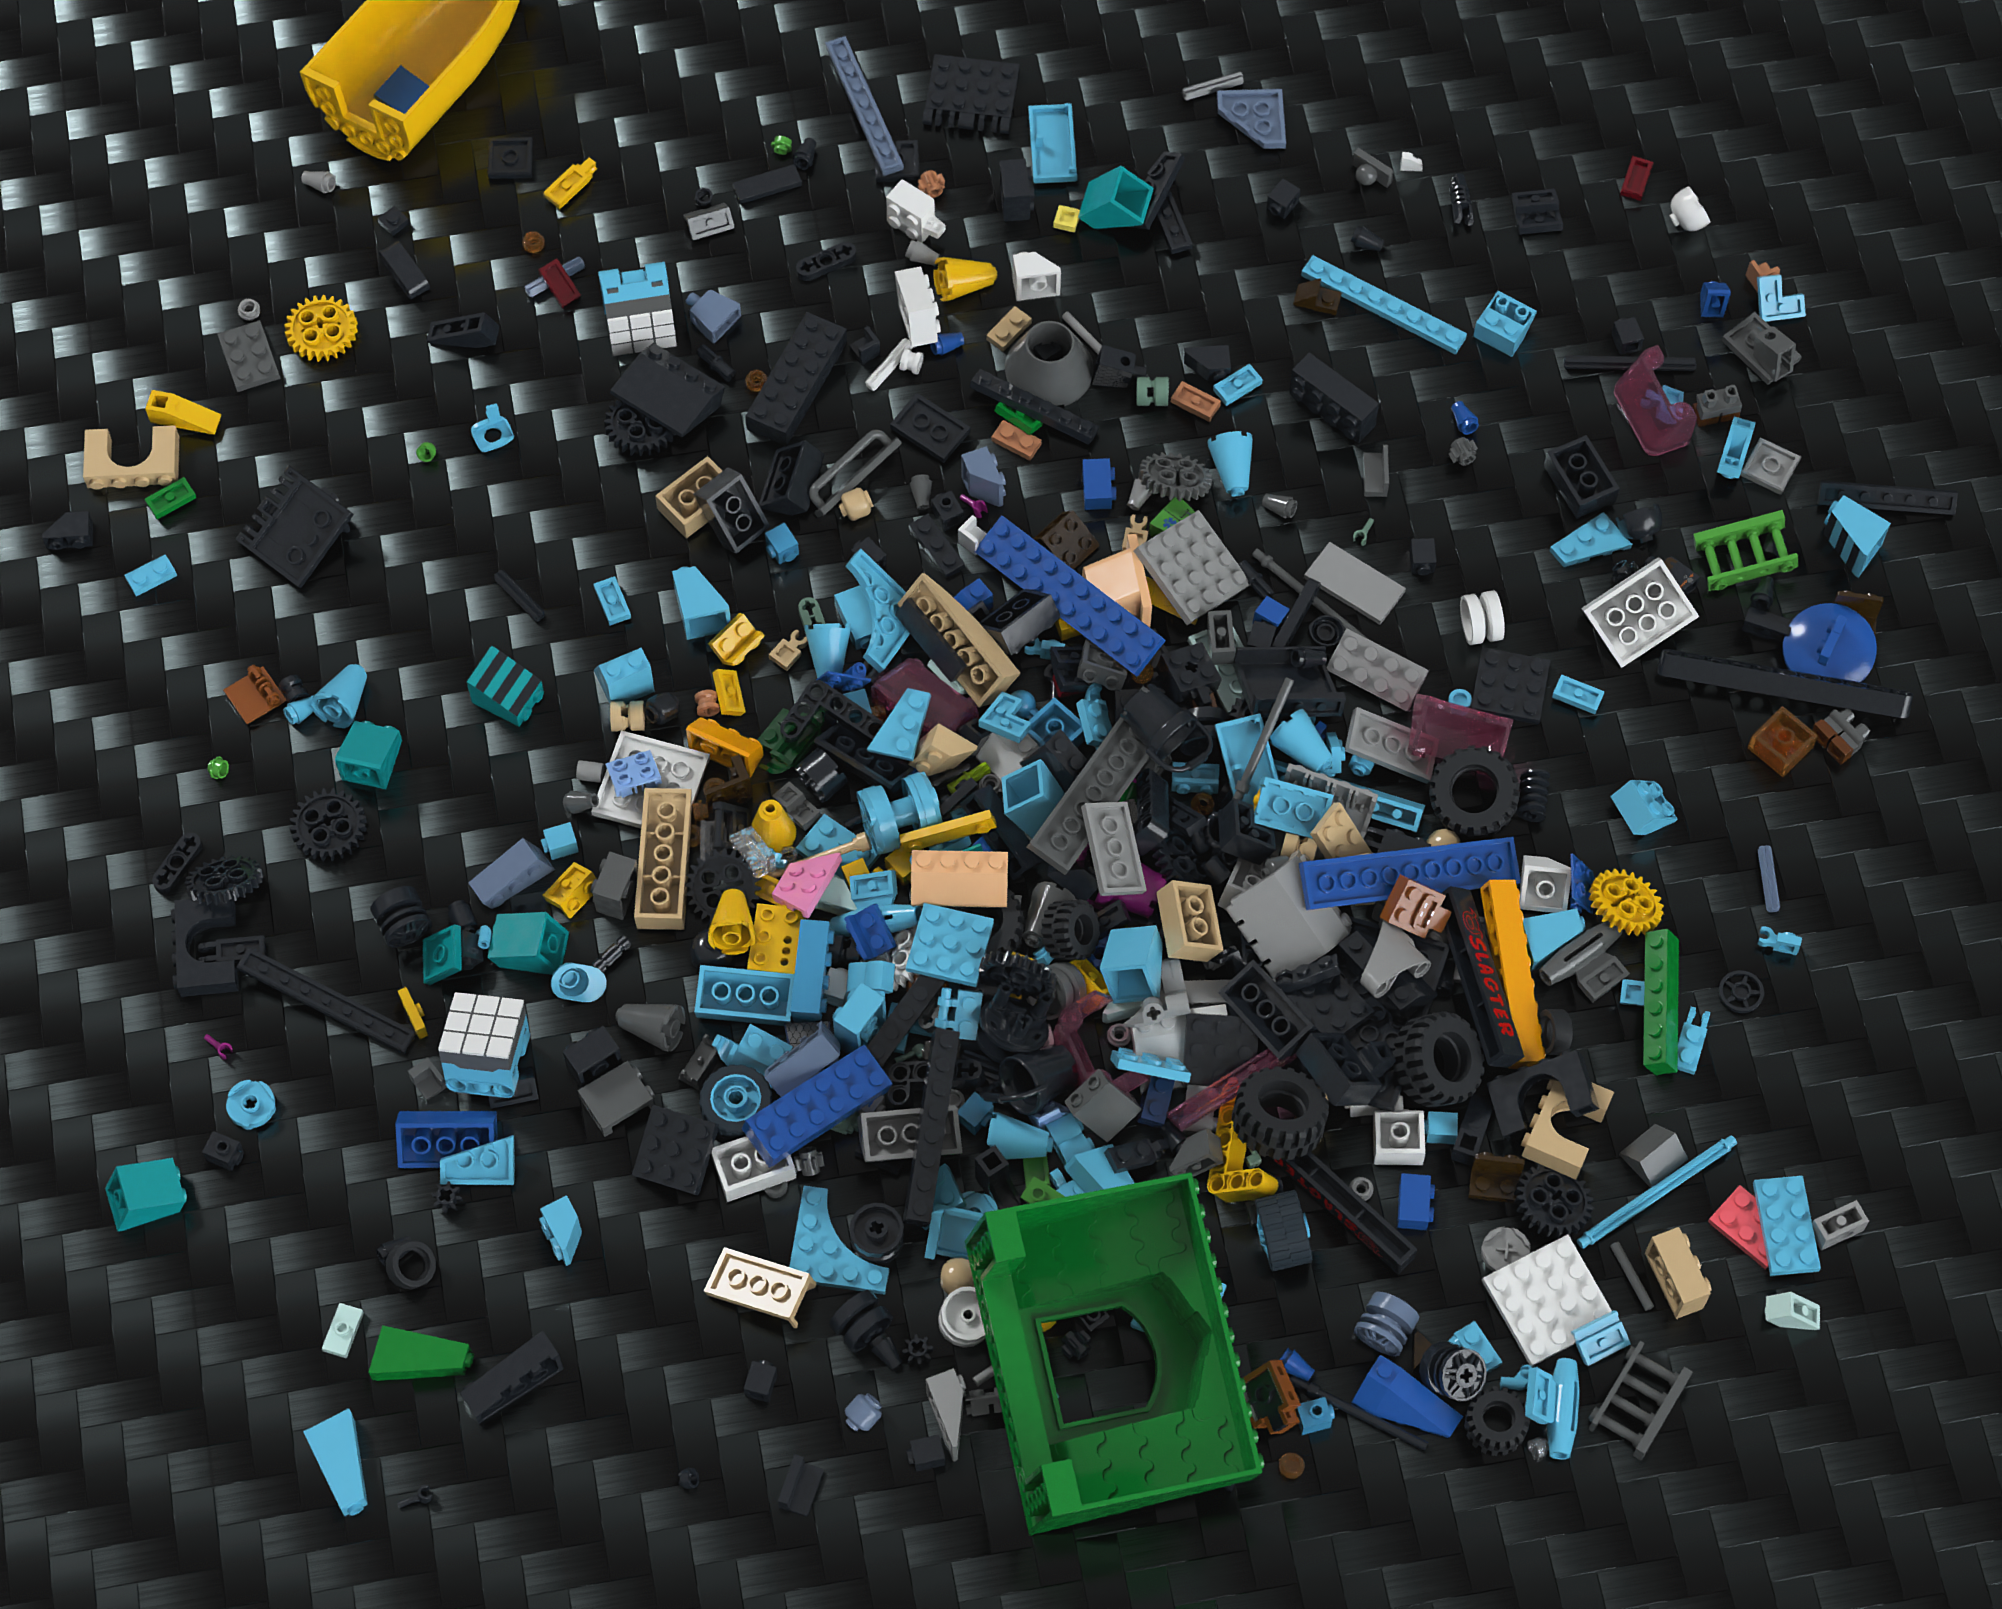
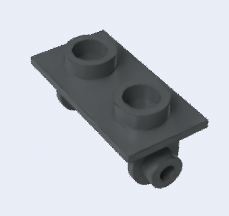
M997 1387L994 1388V1392L984 1393V1389L969 1391V1395L964 1397L965 1401H970V1404L966 1405L967 1415L972 1414V1417L990 1414L988 1404H993L994 1413L1002 1412Z

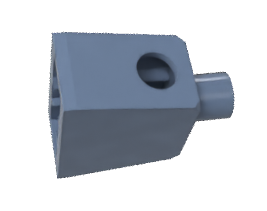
M708 290L702 297L692 292L686 299V304L691 306V322L713 344L741 317V308L738 302L713 290Z

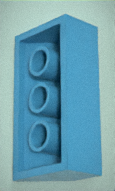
M804 919L800 921L790 1010L794 1023L820 1021L822 1013H826L827 999L824 998V990L829 989L830 976L826 975L827 967H831L832 953L829 952V944L834 943L835 930L831 929L829 921Z

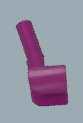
M964 494L960 496L961 500L973 508L977 518L982 517L981 511L988 513L983 500L974 501Z
M208 1034L204 1036V1039L218 1050V1055L221 1059H227L221 1053L223 1049H229L233 1053L230 1044L217 1042Z

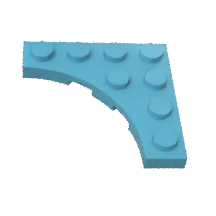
M859 549L847 563L846 568L854 575L862 587L871 611V640L863 658L880 673L887 667L910 635L908 630L895 616L896 612L900 609L897 603L906 592L862 549Z
M804 1186L789 1268L809 1273L817 1283L816 1285L856 1291L868 1289L873 1293L885 1295L889 1268L871 1264L851 1252L839 1239L831 1224L827 1206L828 1189Z

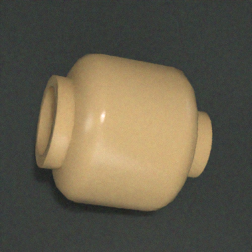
M861 488L844 493L841 497L842 503L838 504L843 517L848 515L852 521L869 515L871 507H873L867 490L863 491Z

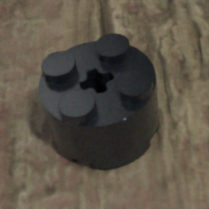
M818 747L796 765L794 769L800 776L798 778L806 788L811 787L814 791V796L822 804L848 783L843 772L840 775L838 774L837 764L822 749L819 750Z

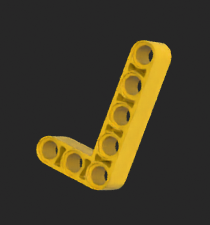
M1236 1083L1228 1084L1222 1092L1215 1135L1221 1138L1224 1163L1210 1169L1207 1183L1208 1191L1225 1202L1254 1200L1274 1195L1278 1189L1277 1179L1259 1168L1243 1170L1247 1143L1243 1144L1238 1138L1232 1121V1112L1237 1092L1240 1088Z

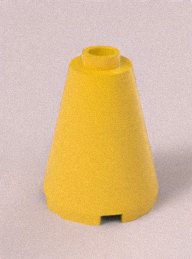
M939 257L935 260V264H938V270H934V284L937 295L942 294L943 296L940 299L941 301H950L993 285L994 280L997 279V270L991 263Z
M766 800L761 803L751 824V842L754 846L772 848L776 853H781L787 848L792 847L796 839V826L779 802Z
M728 889L722 893L708 931V942L713 949L715 947L721 949L723 954H742L747 952L752 944H755L756 932L745 894L738 889Z

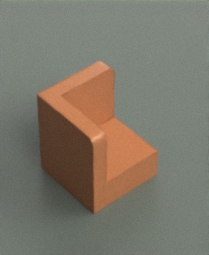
M1755 260L1749 263L1746 277L1758 292L1757 277L1779 274L1780 269L1778 266L1770 269L1766 262L1757 265Z

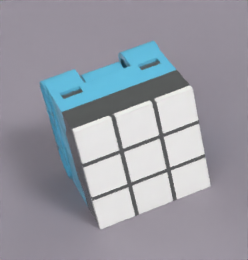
M665 261L645 264V271L641 269L621 272V275H619L618 269L598 271L613 356L642 352L652 343L661 348L677 346Z
M455 992L438 1048L446 1087L449 1090L510 1098L514 1095L519 1078L518 1061L521 1056L525 1055L530 1038L524 1000Z

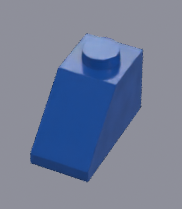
M1715 281L1703 283L1700 293L1701 317H1724L1730 297V289L1726 283Z

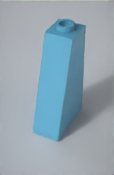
M1113 1144L1076 1154L1064 1167L1066 1172L1085 1193L1134 1184L1128 1171L1116 1174L1113 1172L1104 1154L1107 1148L1114 1147Z
M347 1409L303 1432L344 1516L348 1514L352 1516L361 1512L363 1507L368 1504L355 1420L350 1409Z

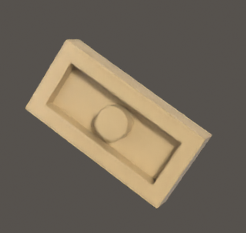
M1014 306L986 335V340L1004 352L1032 323V318Z

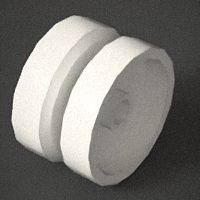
M1495 590L1483 592L1480 599L1475 594L1461 596V619L1464 634L1469 645L1481 644L1484 642L1485 637L1490 642L1503 640L1505 629L1504 617L1497 592Z
M971 1286L960 1287L951 1292L944 1300L938 1316L939 1329L944 1338L953 1345L960 1347H972L981 1343L986 1337L975 1288ZM963 1314H966L967 1317L970 1316L971 1319L964 1318Z

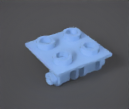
M650 750L606 763L617 797L621 796L624 798L632 795V788H634L635 794H637L636 786L639 785L642 792H644L643 784H645L646 788H657L659 784H662L660 773Z

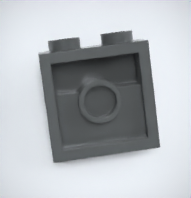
M1086 639L1078 666L1077 677L1087 683L1094 682L1104 685L1109 690L1117 689L1121 691L1127 676V669L1090 640Z

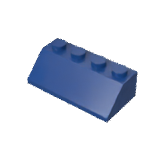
M399 1111L395 1123L398 1168H440L441 1158L497 1141V1111Z

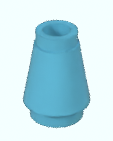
M314 695L287 704L283 712L290 724H300L313 713L311 703L313 702Z

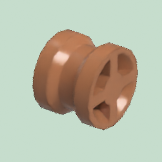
M703 690L695 694V702L698 704L696 709L699 716L710 717L719 713L720 708L719 704L716 703L718 699L716 691Z

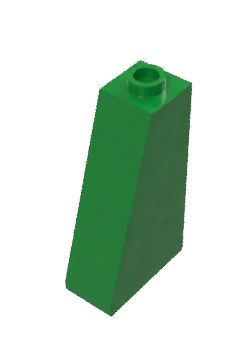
M382 1325L369 1369V1375L375 1381L465 1375L467 1368L472 1366L474 1353H472L469 1344Z

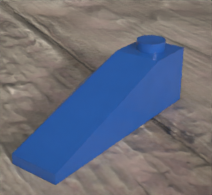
M1382 1355L1378 1357L1352 1401V1404L1379 1418L1395 1421L1400 1425L1406 1424L1417 1427L1422 1431L1450 1438L1463 1418L1461 1414L1414 1377Z

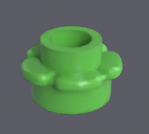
M776 136L774 142L771 143L777 154L785 155L787 152L792 151V141L785 136Z
M218 756L209 762L208 772L211 778L222 779L227 775L229 765L222 757Z

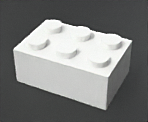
M921 267L895 271L898 304L911 346L915 347L938 342L937 333L941 332L936 316L939 315L937 302H933L934 295L932 288H930L928 275H923Z
M747 1136L713 1147L711 1152V1159L727 1202L796 1178V1170L791 1155L769 1168Z

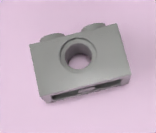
M1858 1201L1851 1202L1812 1222L1815 1241L1820 1250L1864 1231L1869 1220Z

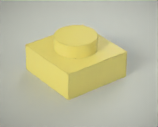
M1059 205L1053 228L1075 233L1080 210Z

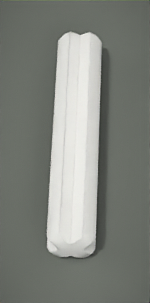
M902 339L865 382L868 389L875 391L901 361L904 350L906 348L910 350L913 348L910 340Z

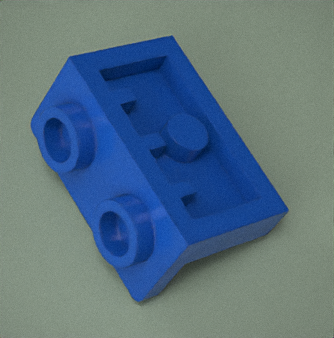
M872 904L860 912L844 918L846 929L853 936L856 950L864 961L876 959L897 947L878 904Z

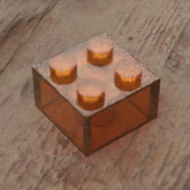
M1782 706L1752 735L1748 749L1784 777L1814 747L1818 735Z

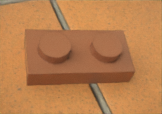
M1183 381L1171 397V403L1209 422L1221 405V400Z
M1004 420L992 435V442L1031 461L1042 444L1041 439L1028 435L1020 428Z

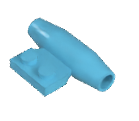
M888 870L849 876L851 900H853L857 909L833 917L830 921L831 929L835 930V934L850 937L851 935L846 929L844 918L848 915H854L872 904H878L890 932L895 933L918 925L922 909L920 906L893 904L896 894H898L896 871Z
M1569 1358L1557 1360L1553 1376L1537 1367L1529 1369L1525 1406L1526 1417L1540 1424L1547 1423L1549 1455L1552 1458L1561 1460L1570 1457L1578 1422L1580 1395L1577 1362Z

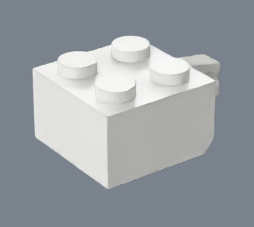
M903 179L886 196L887 222L893 228H899L908 237L919 240L921 243L929 235L938 239L944 233L945 224L935 217V203L932 197Z
M1399 1096L1394 1112L1374 1110V1165H1423L1425 1157L1424 1112L1403 1109V1096Z

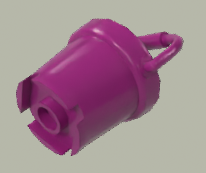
M1089 843L1076 861L1085 860L1087 851L1090 848ZM1141 862L1146 892L1143 894L1100 896V892H1098L1095 901L1091 899L1087 901L1089 905L1100 910L1102 907H1107L1120 899L1124 901L1128 912L1149 919L1158 902L1156 892L1165 886L1167 876L1160 874Z

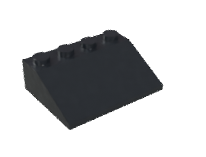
M652 343L636 357L612 387L610 394L682 438L721 406L725 386Z

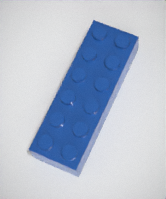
M864 1044L746 1119L742 1130L767 1166L771 1168L887 1093L892 1082Z

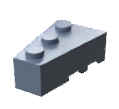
M522 838L468 883L482 903L493 909L502 905L506 900L555 869L540 848Z
M822 1020L816 1025L819 1029L808 1038L804 1035L799 1040L801 1043L790 1052L787 1050L765 1070L764 1078L780 1097L820 1073L819 1071L824 1067H829L839 1060L840 1042Z

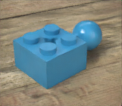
M1017 690L1011 694L1022 699V707L1015 716L1021 719H1028L1031 722V730L1027 734L1037 744L1050 732L1059 729L1065 733L1077 748L1085 741L1080 719L1055 697L1038 711L1035 698L1030 692Z

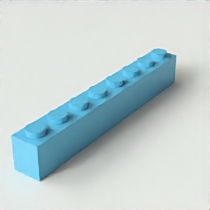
M1273 759L1278 780L1284 782L1289 764ZM1330 777V778L1336 779V780H1338V781H1344V780H1341V779H1338V778ZM1348 782L1350 785L1361 789H1368L1378 794L1372 819L1417 832L1426 805Z

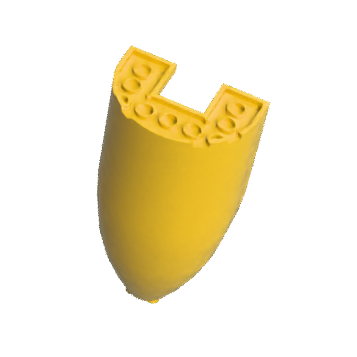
M366 0L300 71L306 92L315 108L320 107L326 114L324 119L334 130L340 129L348 137L347 141L355 147L382 160L390 161L392 158H395L397 161L402 160L472 84L488 63L508 31L520 0ZM400 65L430 86L405 114L374 98L375 92Z

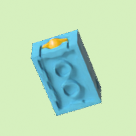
M1261 777L1258 792L1253 798L1255 824L1312 838L1310 835L1311 831L1331 807L1334 795L1269 777Z

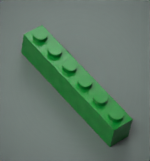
M1668 929L1645 932L1643 1065L1654 1075L1678 1072L1679 939Z

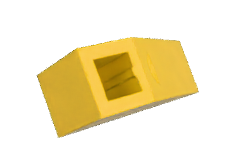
M156 390L151 391L145 408L150 423L166 426L175 425L176 428L213 435L216 433L221 414L175 394Z

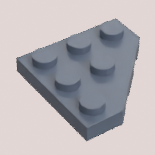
M1282 89L1217 91L1219 115L1264 149L1286 148Z

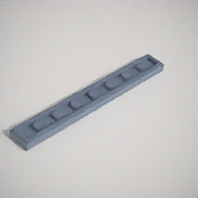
M846 36L825 42L826 49L883 176L904 170L901 158Z

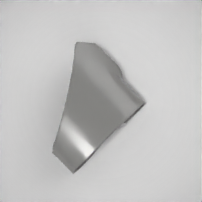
M1383 920L1377 942L1362 973L1360 983L1375 998H1380L1387 993L1399 973L1407 969L1415 978H1419L1429 970L1431 962L1415 948L1414 941L1400 927Z
M1168 958L1162 960L1160 998L1154 996L1146 998L1138 1012L1123 1023L1124 1027L1138 1028L1159 1023L1162 1019L1190 1014L1180 959Z

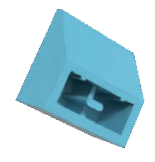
M1497 291L1477 320L1473 337L1512 357L1522 343L1537 311Z
M1630 780L1611 795L1612 800L1634 835H1647L1678 820L1674 814L1673 806L1665 799L1661 786L1655 781Z
M566 1195L540 1208L542 1217L539 1218L547 1240L550 1239L558 1261L563 1259L565 1265L568 1266L571 1264L582 1231L578 1216Z

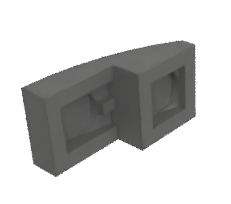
M788 782L772 795V798L780 803L790 818L804 831L822 817L821 812L806 800L804 793L791 782Z

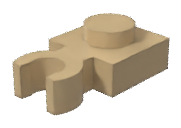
M1135 515L1131 516V528H1126L1122 551L1126 550L1127 534H1137L1139 546L1147 541L1148 531H1145L1148 519L1146 516H1144L1142 523H1136Z
M793 631L791 640L788 642L783 638L769 653V659L788 671L800 658L801 651L799 649L805 648L808 645L807 637L798 641L796 638L799 636V631Z

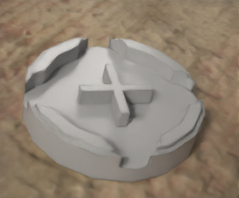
M1498 1227L1490 1231L1484 1238L1481 1254L1486 1266L1495 1272L1529 1255L1531 1249L1526 1236L1518 1229Z

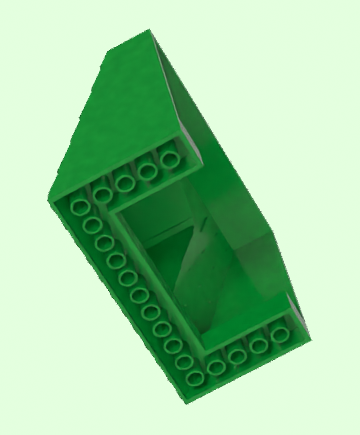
M1192 1172L985 1212L964 1241L1029 1536L1252 1480L1262 1473L1264 1460L1262 1454L1257 1452L1256 1443H1258V1435L1256 1429L1251 1426L1252 1410L1249 1402L1246 1403L1244 1397L1246 1384L1244 1378L1239 1376L1240 1359L1238 1353L1233 1350L1234 1333L1232 1328L1227 1325L1228 1308L1225 1302L1222 1303L1220 1295L1223 1290L1222 1283L1219 1277L1216 1278L1214 1270L1217 1267L1216 1257L1214 1253H1210L1208 1244L1211 1242L1210 1232L1208 1228L1204 1227L1203 1218H1205L1203 1204L1198 1202L1199 1185L1197 1180L1193 1179ZM1122 1308L1141 1326L1154 1354L1155 1380L1146 1406L1144 1408L1063 1424L1041 1324Z

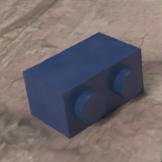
M1147 1075L1140 1102L1142 1110L1137 1114L1136 1122L1155 1128H1160L1164 1125L1175 1080Z

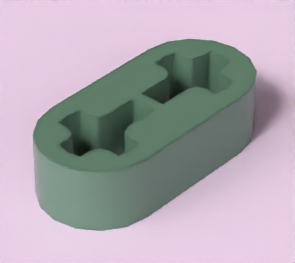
M808 597L799 602V615L803 627L804 625H809L810 629H812V622L825 624L817 600ZM806 606H810L813 615L809 616V613L805 608Z

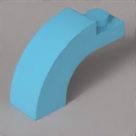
M1734 416L1717 473H1721L1726 478L1739 479L1756 424L1755 422Z

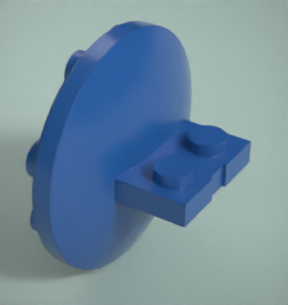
M1833 603L1818 604L1799 613L1790 623L1789 627H1792L1789 636H1784L1783 657L1788 670L1860 683L1870 673L1876 659V638L1869 623L1855 610Z

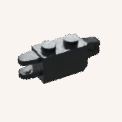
M1374 827L1367 828L1366 834L1382 841L1381 844L1368 839L1364 840L1373 853L1431 847V844L1422 838H1413L1405 835L1400 830L1388 828L1386 831Z

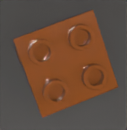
M251 665L247 669V676L223 689L246 724L251 723L286 702L285 697L263 666L260 668L256 667V665Z

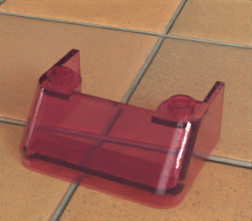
M1096 990L1063 1009L1052 1032L1055 1046L1063 1045L1075 1059L1076 1064L1072 1066L1073 1074L1076 1072L1079 1074L1078 1083L1074 1087L1075 1090L1098 1070L1094 1069L1077 1029L1081 1026L1083 1018L1113 1001L1111 996ZM1100 1069L1107 1079L1124 1093L1150 1080L1148 1075L1128 1071L1117 1079L1112 1080L1107 1071Z

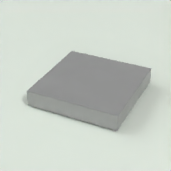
M1760 438L1740 476L1781 495L1801 456Z

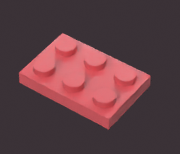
M1739 1185L1709 1218L1708 1223L1761 1267L1766 1269L1768 1261L1756 1198Z

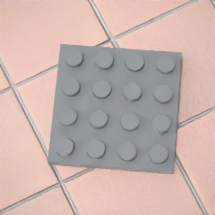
M1199 510L1134 550V553L1186 625H1189L1250 585L1240 566Z

